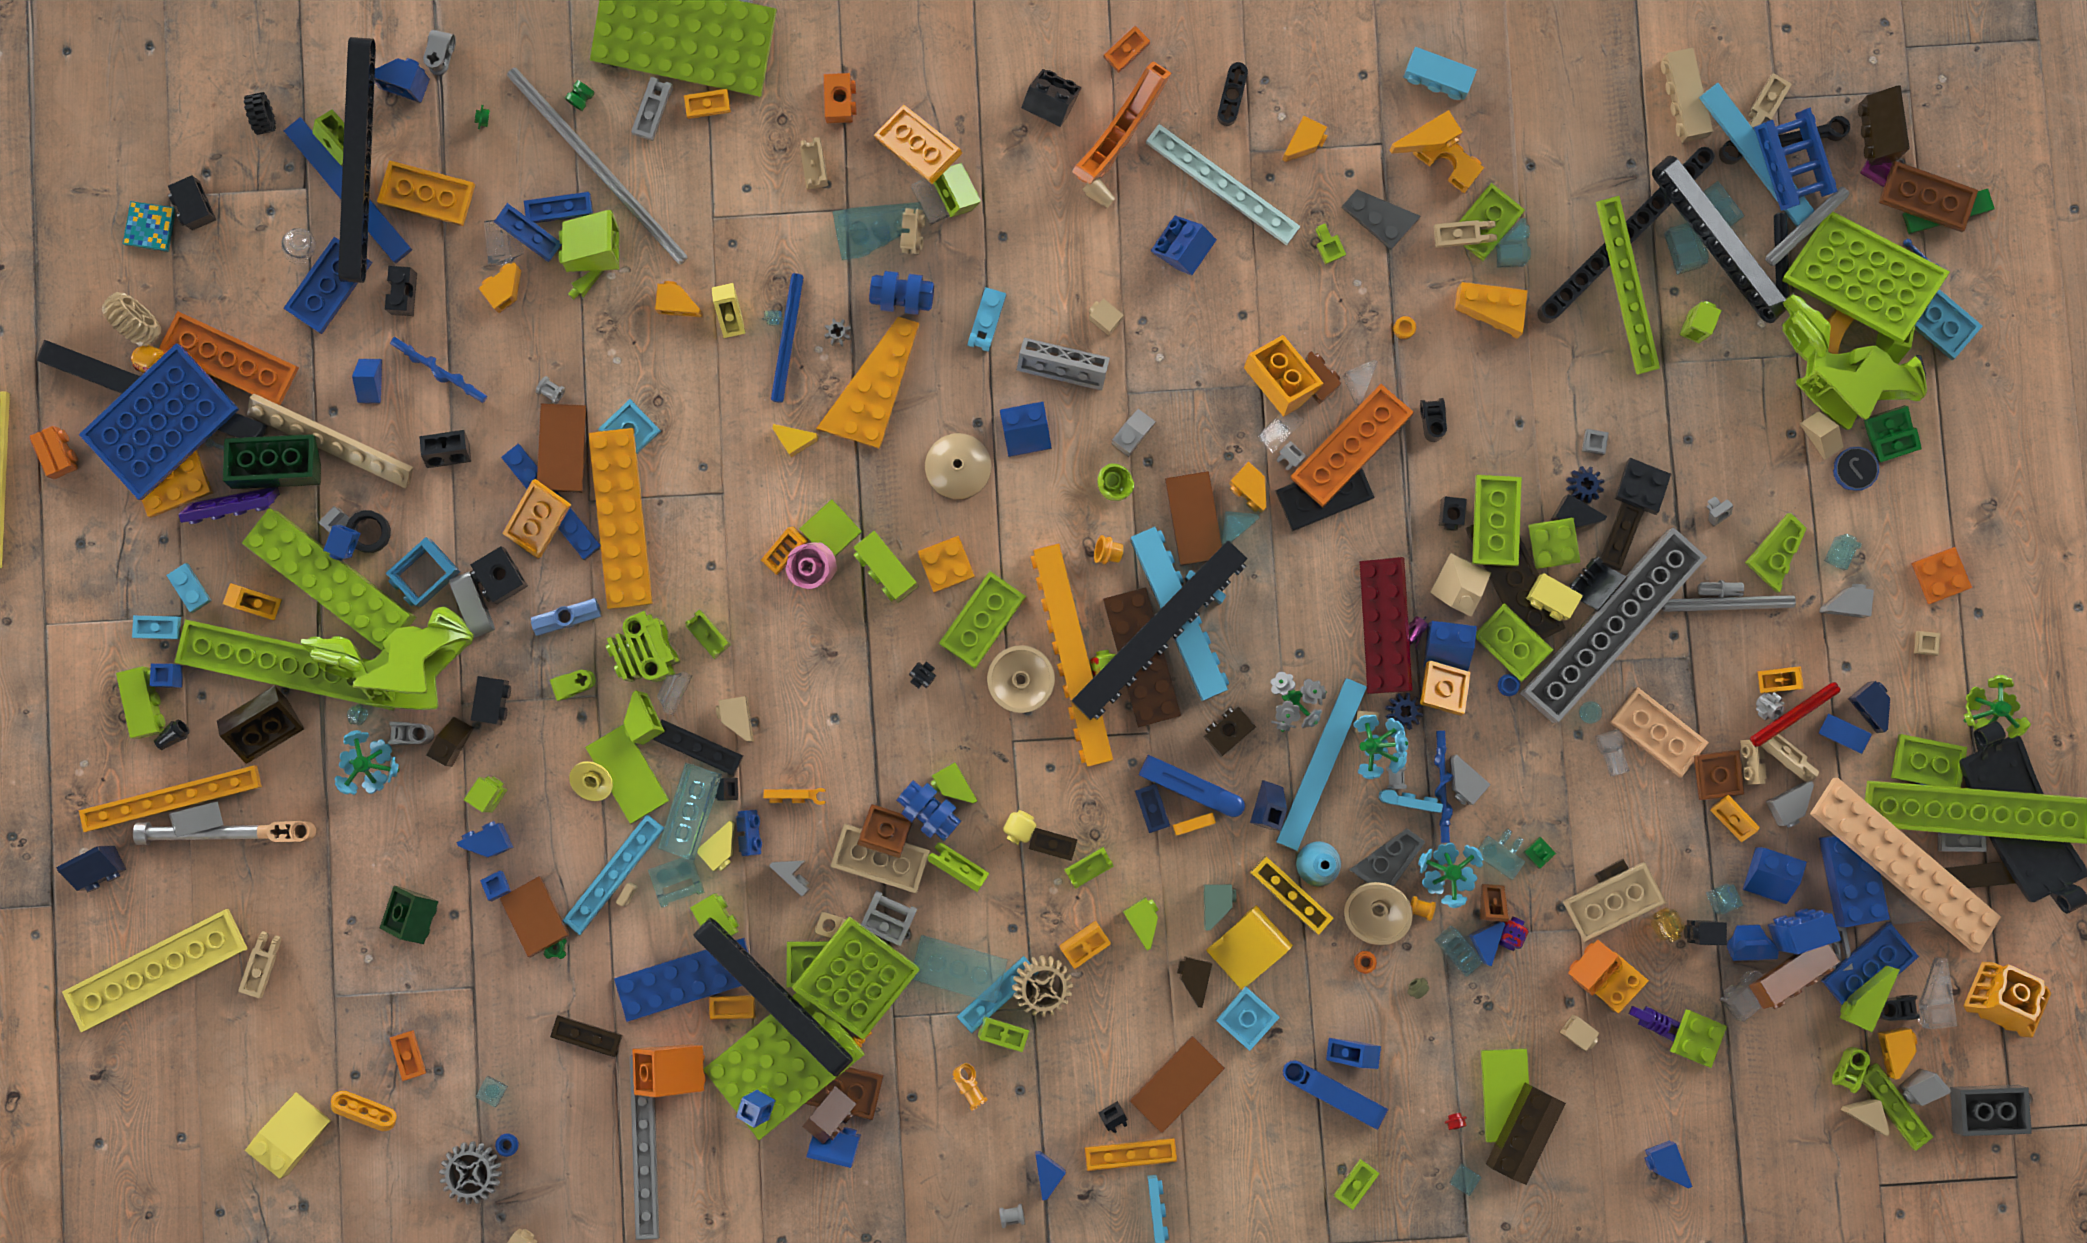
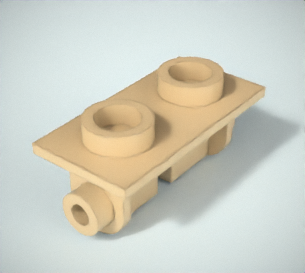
M906 208L905 213H903L902 228L910 229V232L901 233L900 248H902V253L910 254L912 249L913 254L919 255V250L923 248V237H921V228L925 226L923 210L916 209V213H914V209Z
M1740 740L1744 785L1765 784V779H1767L1765 763L1759 764V759H1765L1764 748L1761 746L1754 747L1750 740Z

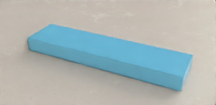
M1025 956L1018 960L957 1015V1018L971 1034L983 1024L984 1017L990 1018L1017 992L1012 989V985L1017 984L1013 977L1020 976L1017 968L1024 970L1025 966L1023 963L1025 961L1029 965L1031 964Z

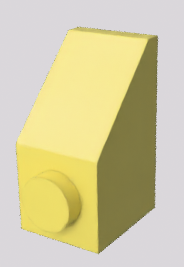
M730 283L713 287V303L723 337L727 338L745 334L734 284Z
M733 821L726 823L696 850L713 871L718 869L722 871L731 863L729 859L733 856L735 823Z

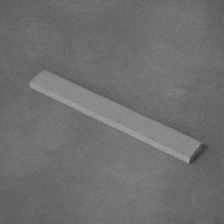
M631 1055L630 1084L636 1240L659 1239L655 1097L634 1095L633 1055Z

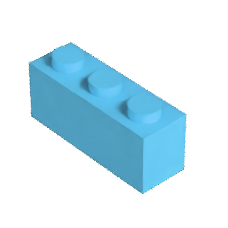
M1415 47L1403 78H1406L1409 83L1414 85H1425L1433 92L1441 91L1446 93L1454 100H1464L1470 90L1477 69Z

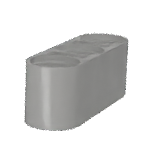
M471 571L449 579L465 624L473 633L474 638L495 630L478 583L471 575Z

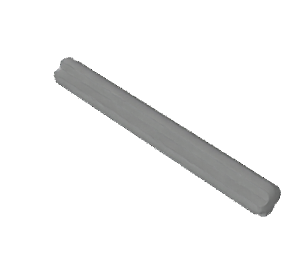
M1840 187L1837 190L1838 192L1833 193L1766 256V262L1771 266H1775L1848 198L1849 191L1845 187Z

